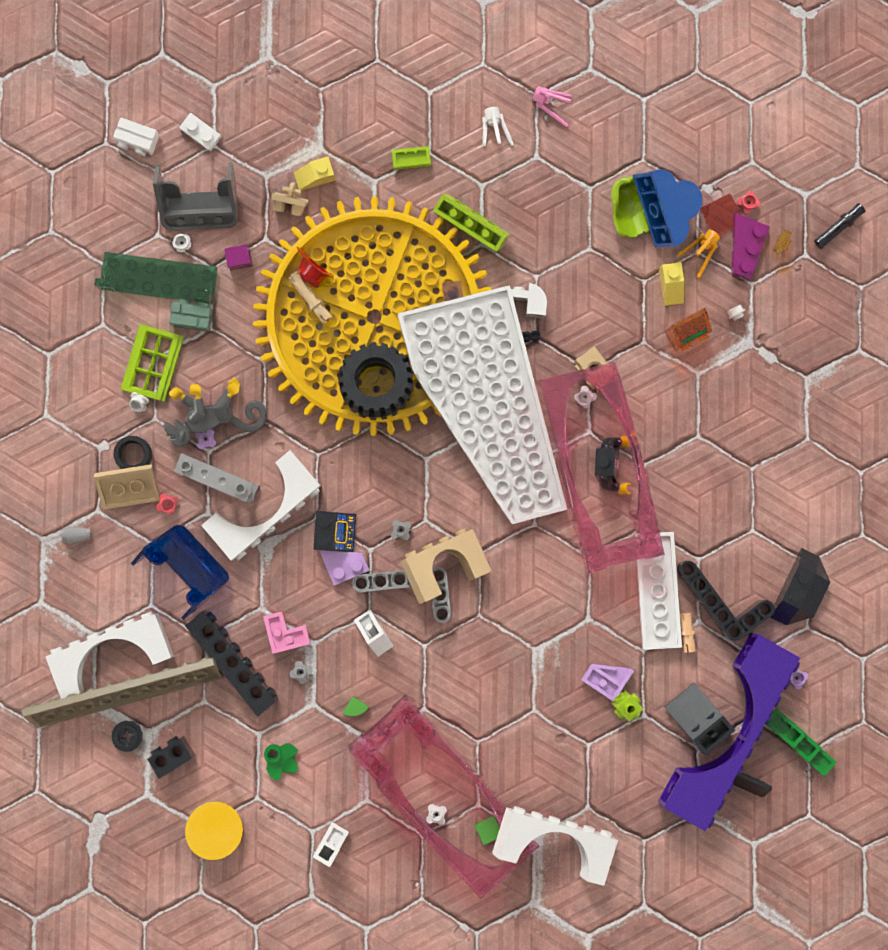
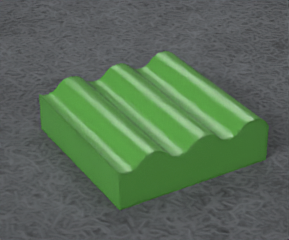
M494 815L474 824L483 845L497 839L500 827Z

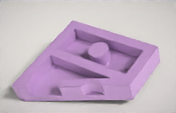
M320 551L334 585L370 571L363 553Z
M591 663L581 680L614 702L615 697L621 692L634 670Z

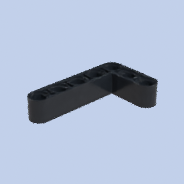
M682 561L677 566L679 576L727 639L733 641L740 640L770 618L775 612V606L771 601L758 600L735 617L694 562ZM685 564L691 566V572L688 575L683 572ZM698 579L703 583V587L700 590H697L694 586ZM709 595L714 597V603L711 606L706 603V598ZM765 603L768 606V611L762 614L760 607ZM720 611H724L726 614V618L723 621L718 619ZM747 615H751L753 618L750 625L745 623ZM735 626L737 628V634L734 637H731L729 634V630L731 627Z

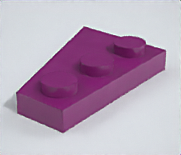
M734 213L731 274L751 280L770 226Z

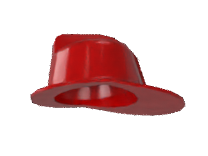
M297 247L303 256L299 265V274L305 282L313 287H318L328 276L333 278V275L319 266L301 248Z

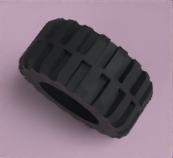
M372 342L369 347H366L365 344L360 345V350L356 351L353 349L350 352L351 356L349 358L345 357L343 360L344 365L339 369L340 377H338V384L343 400L352 412H357L362 418L367 416L370 420H376V417H381L384 420L387 419L388 415L395 416L398 414L397 411L399 409L403 410L406 407V402L410 400L411 391H413V375L409 362L406 361L403 353H398L397 348H388V344L385 343L377 346L376 342ZM374 366L385 367L394 376V386L392 389L379 397L367 396L358 387L360 375L366 369Z

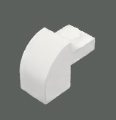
M529 283L528 291L523 287H513L511 289L514 301L527 302L525 317L545 318L547 299L544 291L539 286Z
M332 822L312 857L330 867L349 832Z

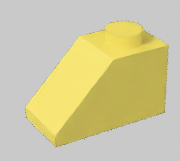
M329 157L311 161L294 172L298 188L301 191L335 181Z
M682 263L662 265L659 268L664 306L683 304L684 276Z

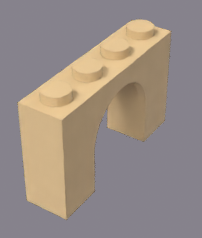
M465 528L455 532V537L450 539L448 535L438 540L439 544L433 546L430 543L421 547L422 552L416 553L414 550L405 555L406 559L400 561L419 604L442 594L432 570L433 561L440 552H448L456 556L469 581L491 572V568L473 529L466 531Z

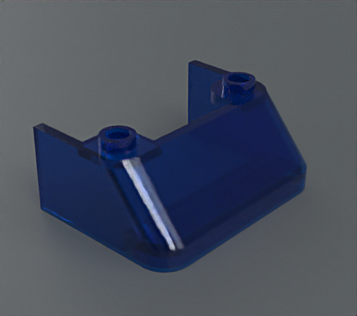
M182 525L173 526L144 546L131 562L133 566L144 558H147L150 563L156 566L166 562L189 586L191 590L187 593L186 600L191 607L181 617L183 620L204 605L229 580L228 572L191 532Z

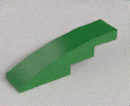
M776 708L771 713V719L766 725L825 777L837 761Z

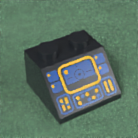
M316 511L313 550L354 552L356 514Z

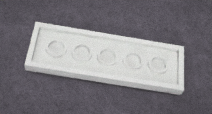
M674 532L634 534L642 649L681 648L682 639Z

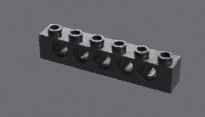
M202 611L187 623L185 627L209 657L215 660L217 667L258 717L278 700L276 698V691L271 686L267 687L264 683V676L259 671L255 672L252 668V661L247 656L243 657L240 653L241 648L235 641L231 642L227 637L229 636L227 630L223 626L219 627L215 622L217 621L215 615L211 611ZM207 626H210L214 631L212 637H208L205 634ZM219 641L223 642L226 646L224 652H220L217 649ZM232 656L238 660L236 667H232L229 664V658ZM242 672H247L250 675L248 682H244L241 679ZM254 687H259L262 690L260 697H256L253 694Z

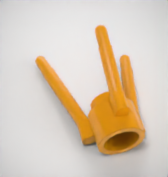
M709 229L677 254V256H681L699 242L702 246L696 252L697 256L704 249H710L697 275L698 279H700L711 256L718 247L717 243L720 240V236L715 231Z

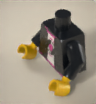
M632 436L605 438L602 440L601 446L596 448L595 477L603 489L618 491L620 495L631 494V492L627 491V487L632 486L630 483H618L620 446L632 448L633 445H629V440L634 439Z

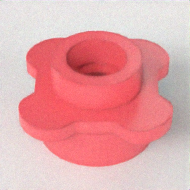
M748 191L744 197H739L737 200L738 205L742 206L746 214L751 213L752 209L760 206V201L757 200L752 191Z
M165 493L161 494L156 509L159 512L163 511L164 513L173 514L175 512V504L178 503L177 497H170Z

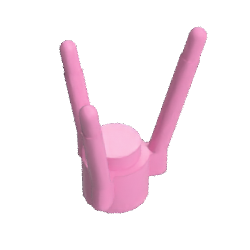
M538 86L533 96V101L537 102L536 106L543 109L565 127H568V124L548 109L544 103L548 104L550 98L571 103V99L568 98L572 96Z

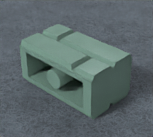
M179 299L178 302L172 303L169 324L172 327L210 332L213 309L207 303L197 302V305H192L188 300Z

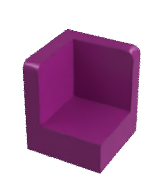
M247 244L224 249L227 267L230 271L253 267Z

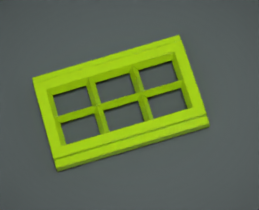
M140 324L120 390L130 393L135 392L138 395L165 402L184 336ZM148 334L158 336L154 351L144 348ZM162 338L172 340L168 355L158 352ZM143 352L153 355L148 370L138 367ZM156 356L166 359L162 374L152 371ZM137 371L147 374L143 389L133 386ZM151 375L161 378L157 392L146 390Z

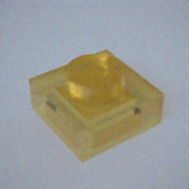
M788 230L782 231L773 251L780 254L784 249L787 250L792 241L790 239L792 232Z

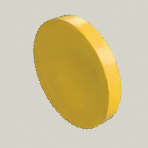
M222 802L205 803L196 808L187 820L185 828L187 844L193 853L200 858L206 860L223 859L233 853L238 847L242 838V822L238 813L231 806Z

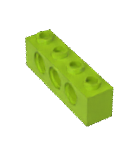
M448 193L442 194L433 209L435 213L496 252L502 249L510 236V233Z

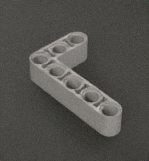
M432 567L433 572L441 570L444 573L443 579L437 581L440 589L445 591L446 596L443 600L433 598L432 606L434 619L439 623H445L451 617L447 573L442 567ZM404 570L361 574L356 576L352 583L353 588L358 592L411 587ZM397 574L405 576L404 584H396L394 579ZM378 576L385 577V586H377L375 581ZM359 578H364L367 581V586L364 589L358 588L356 584ZM441 608L448 612L445 619L437 617L436 613Z

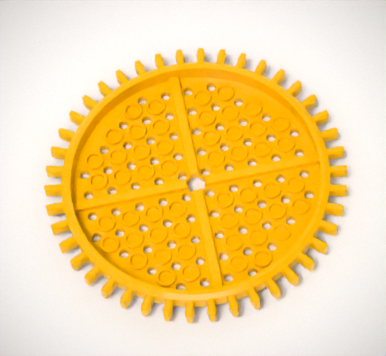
M372 196V208L369 210L361 209L359 197L354 198L355 211L348 213L345 212L343 203L338 201L337 209L340 215L330 218L328 211L325 207H322L320 209L321 216L325 220L324 222L316 226L313 219L306 216V224L311 228L310 231L303 235L298 228L293 226L291 228L292 233L299 240L293 246L289 245L285 240L281 239L279 241L281 247L288 251L284 259L270 254V260L279 265L276 273L262 269L261 274L273 281L270 288L256 287V291L259 294L268 295L267 304H254L253 308L259 312L266 311L267 320L255 321L253 326L259 329L267 328L268 336L256 339V344L263 346L270 343L272 352L266 353L260 358L262 362L276 359L279 366L272 369L268 375L270 378H274L284 373L287 380L278 387L281 393L292 385L296 388L298 392L290 400L293 406L302 397H305L310 401L304 410V414L307 417L312 414L316 406L324 410L319 419L321 425H324L329 415L332 414L338 417L336 431L340 432L346 419L354 421L352 428L354 435L359 434L362 422L370 423L371 436L376 437L377 423L386 422L389 435H394L393 421L403 420L404 428L409 432L411 431L409 417L418 415L420 422L425 426L428 424V421L423 412L424 410L432 407L439 417L441 415L423 387L421 389L415 387V384L419 383V381L412 372L413 391H411V398L406 402V407L403 410L399 409L397 411L398 414L395 416L390 414L384 420L381 417H376V420H370L367 416L365 418L360 417L357 412H352L350 407L346 405L338 384L339 369L344 365L343 360L345 356L350 355L353 349L356 351L360 350V345L365 344L366 347H369L370 343L376 342L377 346L385 343L388 344V348L395 347L398 349L399 354L403 353L408 358L397 316L398 313L449 301L452 295L461 298L492 289L491 287L477 288L475 281L486 277V270L472 274L469 266L475 264L479 260V256L476 254L466 260L464 259L461 252L468 248L469 241L465 240L457 247L453 245L450 240L457 234L456 227L450 229L444 236L438 231L443 224V217H438L433 226L424 222L428 216V208L424 207L417 219L410 216L412 202L408 201L406 203L403 213L395 212V199L390 197L388 209L378 210V199L376 196ZM378 226L383 227V230L381 232H378L376 230ZM399 233L401 237L396 239L394 234ZM354 236L359 238L357 242H352ZM412 240H417L418 244L414 246L411 242ZM374 243L376 244V248L370 249L369 245ZM297 247L306 252L319 266L325 264L327 266L326 270L333 275V278L328 276L320 283L318 288H314L307 283L318 299L323 301L324 307H330L329 313L333 316L332 319L323 324V329L318 330L316 326L320 323L322 324V322L313 311L311 312L310 306L306 304V301L288 280L293 273L299 272V265L303 258ZM329 247L334 248V251L332 253L327 252V249ZM435 247L436 251L432 253L429 251V248ZM392 250L394 254L388 256L387 251ZM346 254L352 256L349 260H346L344 257ZM406 257H410L411 262L406 263L404 259ZM363 261H368L369 265L364 267L362 263ZM427 264L429 265V268L427 270L422 269V265ZM386 268L387 271L386 273L382 274L380 273V269ZM343 271L345 274L343 277H338V272ZM441 271H445L447 275L445 277H441L439 273ZM400 274L404 275V279L401 281L397 279ZM361 278L362 283L356 284L355 280ZM417 281L422 283V286L419 288L415 286ZM378 285L380 289L378 291H374L373 286ZM434 288L440 290L438 294H434L432 291ZM332 289H337V294L332 295L330 292ZM294 292L295 297L289 298V293ZM392 292H396L397 297L392 298L390 294ZM351 295L355 297L353 302L348 300V297ZM414 299L415 303L413 305L408 304V300ZM368 302L373 304L370 309L366 308ZM386 309L390 310V314L387 316L383 314V311ZM283 310L288 311V314L286 316L281 315V312ZM376 310L381 313L382 318L378 324H372L367 320L369 312ZM347 313L348 317L347 319H342L341 315ZM300 317L306 318L304 323L299 322ZM365 320L366 324L364 326H360L359 321ZM378 327H382L383 332L378 333L376 329ZM337 330L341 332L339 337L334 336V332ZM294 334L299 336L297 340H292ZM400 334L401 338L399 340H395L394 335ZM354 337H357L359 339L358 343L356 344L352 343V339ZM311 341L316 342L315 347L309 346ZM333 348L334 352L333 354H328L327 350ZM305 358L309 359V363L307 365L302 364V361ZM323 365L327 367L325 372L320 371V367ZM370 367L359 377L362 380V384L358 386L360 391L370 397L383 396L394 386V376L385 367ZM386 369V375H381L380 370ZM315 383L320 384V387L317 390L313 389V385ZM375 386L380 388L378 393L373 392ZM332 390L337 391V395L335 397L331 396L330 394Z

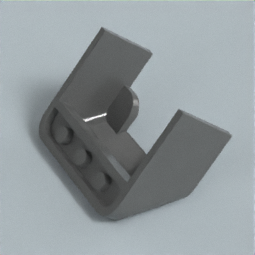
M233 162L228 163L227 178L221 179L218 182V191L181 193L179 186L175 182L162 180L160 165L155 166L153 188L161 224L165 229L173 231L231 228L237 224V186Z

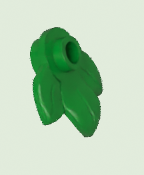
M289 743L281 746L271 744L265 749L264 758L268 762L266 770L274 780L278 781L282 772L294 773L298 771L297 762L293 757L298 752V749L294 745ZM275 750L277 752V756L272 757L270 754L271 751Z

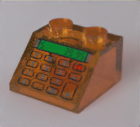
M703 308L671 325L665 333L675 352L679 349L683 352L692 347L691 343L695 341L700 343L708 339V334L712 332L707 310Z

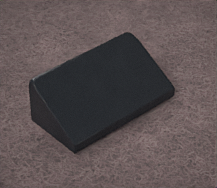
M742 772L733 780L734 786L760 797L766 796L772 790V786Z

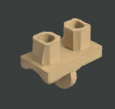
M292 182L289 187H282V192L288 193V195L275 192V194L272 193L271 197L274 200L273 210L284 212L286 203L292 204L291 214L296 216L302 215L304 207L308 205L309 200L294 196H301V190L295 189L296 184Z

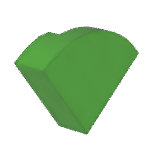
M353 696L343 714L347 716L360 715L368 709L369 705Z

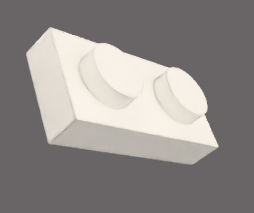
M192 113L187 116L179 127L181 131L210 152L221 139L219 133Z

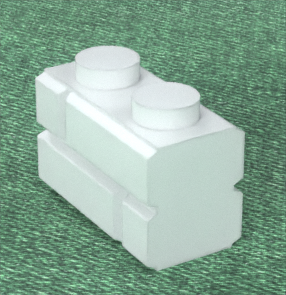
M120 118L113 139L117 146L122 149L128 150V148L135 149V153L141 156H146V154L152 156L160 134L155 129Z

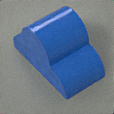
M653 170L633 174L655 248L675 247L681 244L689 232L688 220L695 217L702 206V194L699 187L691 181H676L674 176L666 170Z

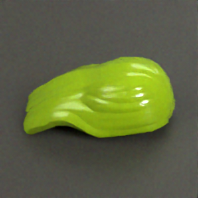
M633 177L620 178L614 183L611 191L614 224L620 236L636 238L638 234L641 235L643 232L647 233L649 231L648 223Z

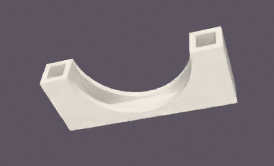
M291 450L275 462L283 475L285 494L281 507L270 520L254 527H241L230 523L219 513H215L201 525L231 561L242 559L247 554L245 551L250 546L252 548L256 547L261 542L260 538L263 535H270L276 530V524L279 522L284 523L291 517L290 512L294 509L298 511L306 504L304 501L309 496L312 499L320 492L319 488L321 485Z
M151 611L141 615L142 619L136 622L133 618L123 622L124 626L118 629L115 625L105 629L106 633L100 636L98 633L87 636V641L82 643L80 640H76L68 644L69 648L62 649V647L51 650V655L45 657L61 699L66 698L69 694H79L85 691L82 682L85 661L97 645L108 639H124L133 642L146 652L153 665L174 657L159 613L153 615Z
M516 806L513 809L506 807L492 852L498 859L517 863L520 854L532 840L545 833L562 832L571 835L580 849V876L587 882L605 885L618 842L617 839L612 837L611 832L606 830L597 832L595 828L584 825L582 828L577 823L569 820L566 823L560 822L561 819L554 816L545 818L543 814L532 811L531 814L526 813L525 809Z

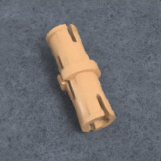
M681 613V635L684 653L695 652L694 634L696 632L693 630L692 613Z

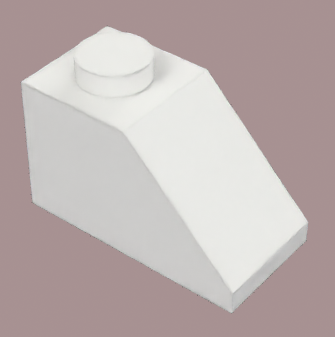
M370 609L354 620L367 644L378 657L394 646Z

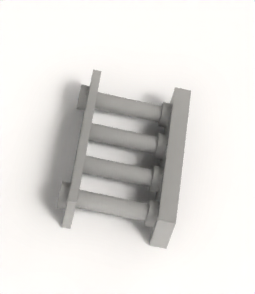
M182 453L174 469L176 473L245 502L253 503L259 489V485Z

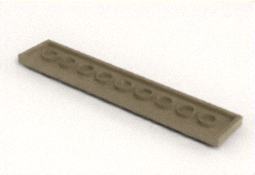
M203 658L196 663H184L178 668H166L159 673H147L137 679L129 678L122 683H110L103 688L88 689L81 694H69L66 698L51 699L44 704H32L29 708L22 709V714L36 728H41L223 679L224 677L213 658Z

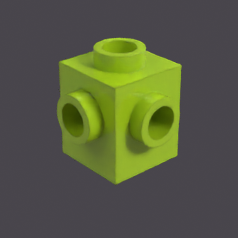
M626 690L618 694L614 702H611L616 708L614 712L621 720L623 718L629 722L635 720L643 710L639 705L641 700L634 693L630 695Z

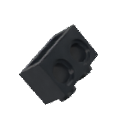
M175 736L167 741L168 746L162 749L159 746L150 752L152 756L147 758L158 779L196 756L184 736L179 739ZM175 746L182 747V755H177L175 753ZM159 756H163L166 759V765L159 764Z

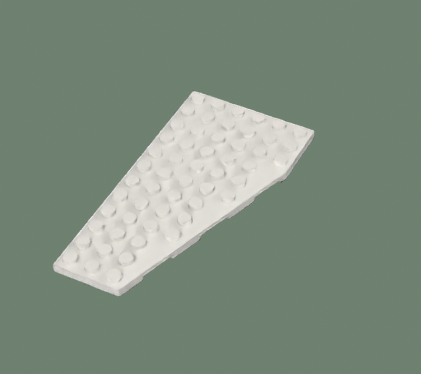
M510 285L398 313L397 316L412 372L509 522L515 524L567 510Z

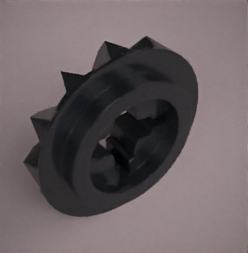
M125 720L114 727L111 735L112 742L118 750L130 752L141 744L143 732L134 721ZM126 728L129 734H135L129 739V743L126 738H120V736L126 734Z

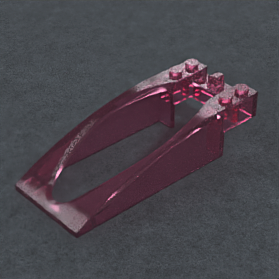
M612 362L541 379L540 384L572 524L578 535L586 571L592 573L608 569L607 567L665 555L642 454L616 363ZM580 380L588 381L598 388L613 408L626 432L638 483V508L629 511V515L633 518L637 533L635 538L602 545L599 529L587 513L576 489L567 451L566 417L569 393L573 385Z
M405 694L365 734L359 735L348 745L349 752L375 779L377 788L477 896L482 899L531 855L539 845L535 840H532L520 854L517 863L504 861L499 866H489L475 860L453 846L422 819L398 785L389 761L380 752L406 727L420 741L422 748L427 749L433 744L452 757L470 775L486 797L500 826L506 805L410 697Z

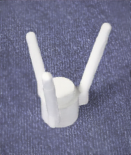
M499 107L485 109V117H482L483 146H486L487 124L494 126L497 143L501 144L498 128L500 123L510 146H513L514 143L504 122L503 114H500Z

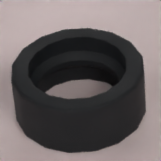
M127 436L117 442L113 457L115 463L121 469L149 465L152 460V450L146 440L137 436ZM137 443L143 448L144 458L139 464L128 465L124 462L122 450L127 444Z

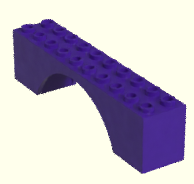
M750 632L732 665L742 682L745 693L746 707L741 730L732 745L716 759L695 767L675 768L658 799V802L665 809L704 831L713 825L716 811L721 810L723 807V799L726 793L731 792L734 786V778L740 775L745 758L748 759L753 751L751 747L755 741L757 742L762 735L761 729L764 724L770 721L773 707H777L781 700L780 694L783 689L786 690L789 686L791 674L795 673L799 668L800 657L763 636Z

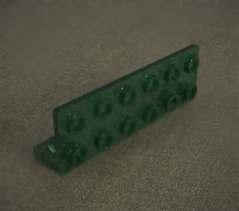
M105 252L101 279L95 278L94 286L99 290L173 300L182 299L213 305L218 268L209 265Z

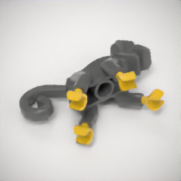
M235 377L227 383V389L213 405L204 406L203 398L200 397L201 386L191 384L189 394L196 395L195 399L187 394L185 396L178 387L173 388L169 392V395L174 400L180 397L182 399L181 402L189 407L185 423L174 419V425L165 423L162 427L166 431L167 436H170L169 441L173 445L183 447L188 443L191 433H203L221 423L230 422L246 432L257 431L265 424L267 417L266 408L260 401L248 402L245 407L247 418L250 420L254 419L253 408L259 410L260 418L254 424H247L233 416V411L229 406L232 396L239 392L240 383Z

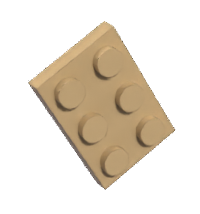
M152 464L94 473V481L103 510L160 501V491Z

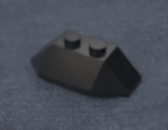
M803 548L800 549L774 604L775 612L770 618L784 625H789L815 616L830 585L829 577L818 555Z

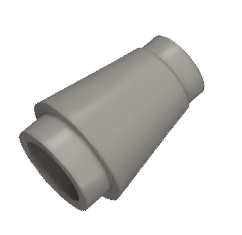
M66 526V528L61 530L62 543H67V545L90 540L91 538L90 528Z

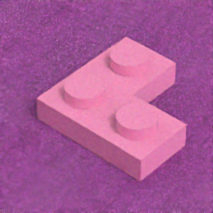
M283 611L263 616L273 654L311 644L306 625L287 630Z

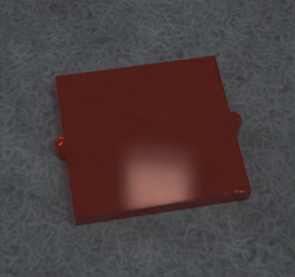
M730 193L701 208L706 224L717 234L734 227V213L741 215L738 209L739 205H736Z

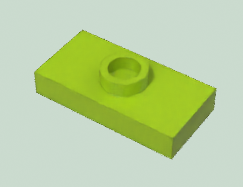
M429 146L391 150L393 170L431 166Z

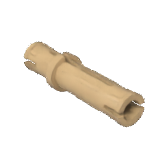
M298 271L293 273L288 280L310 306L311 312L313 311L318 316L322 324L327 323L333 316L324 307L323 301L318 299L307 283L301 278Z

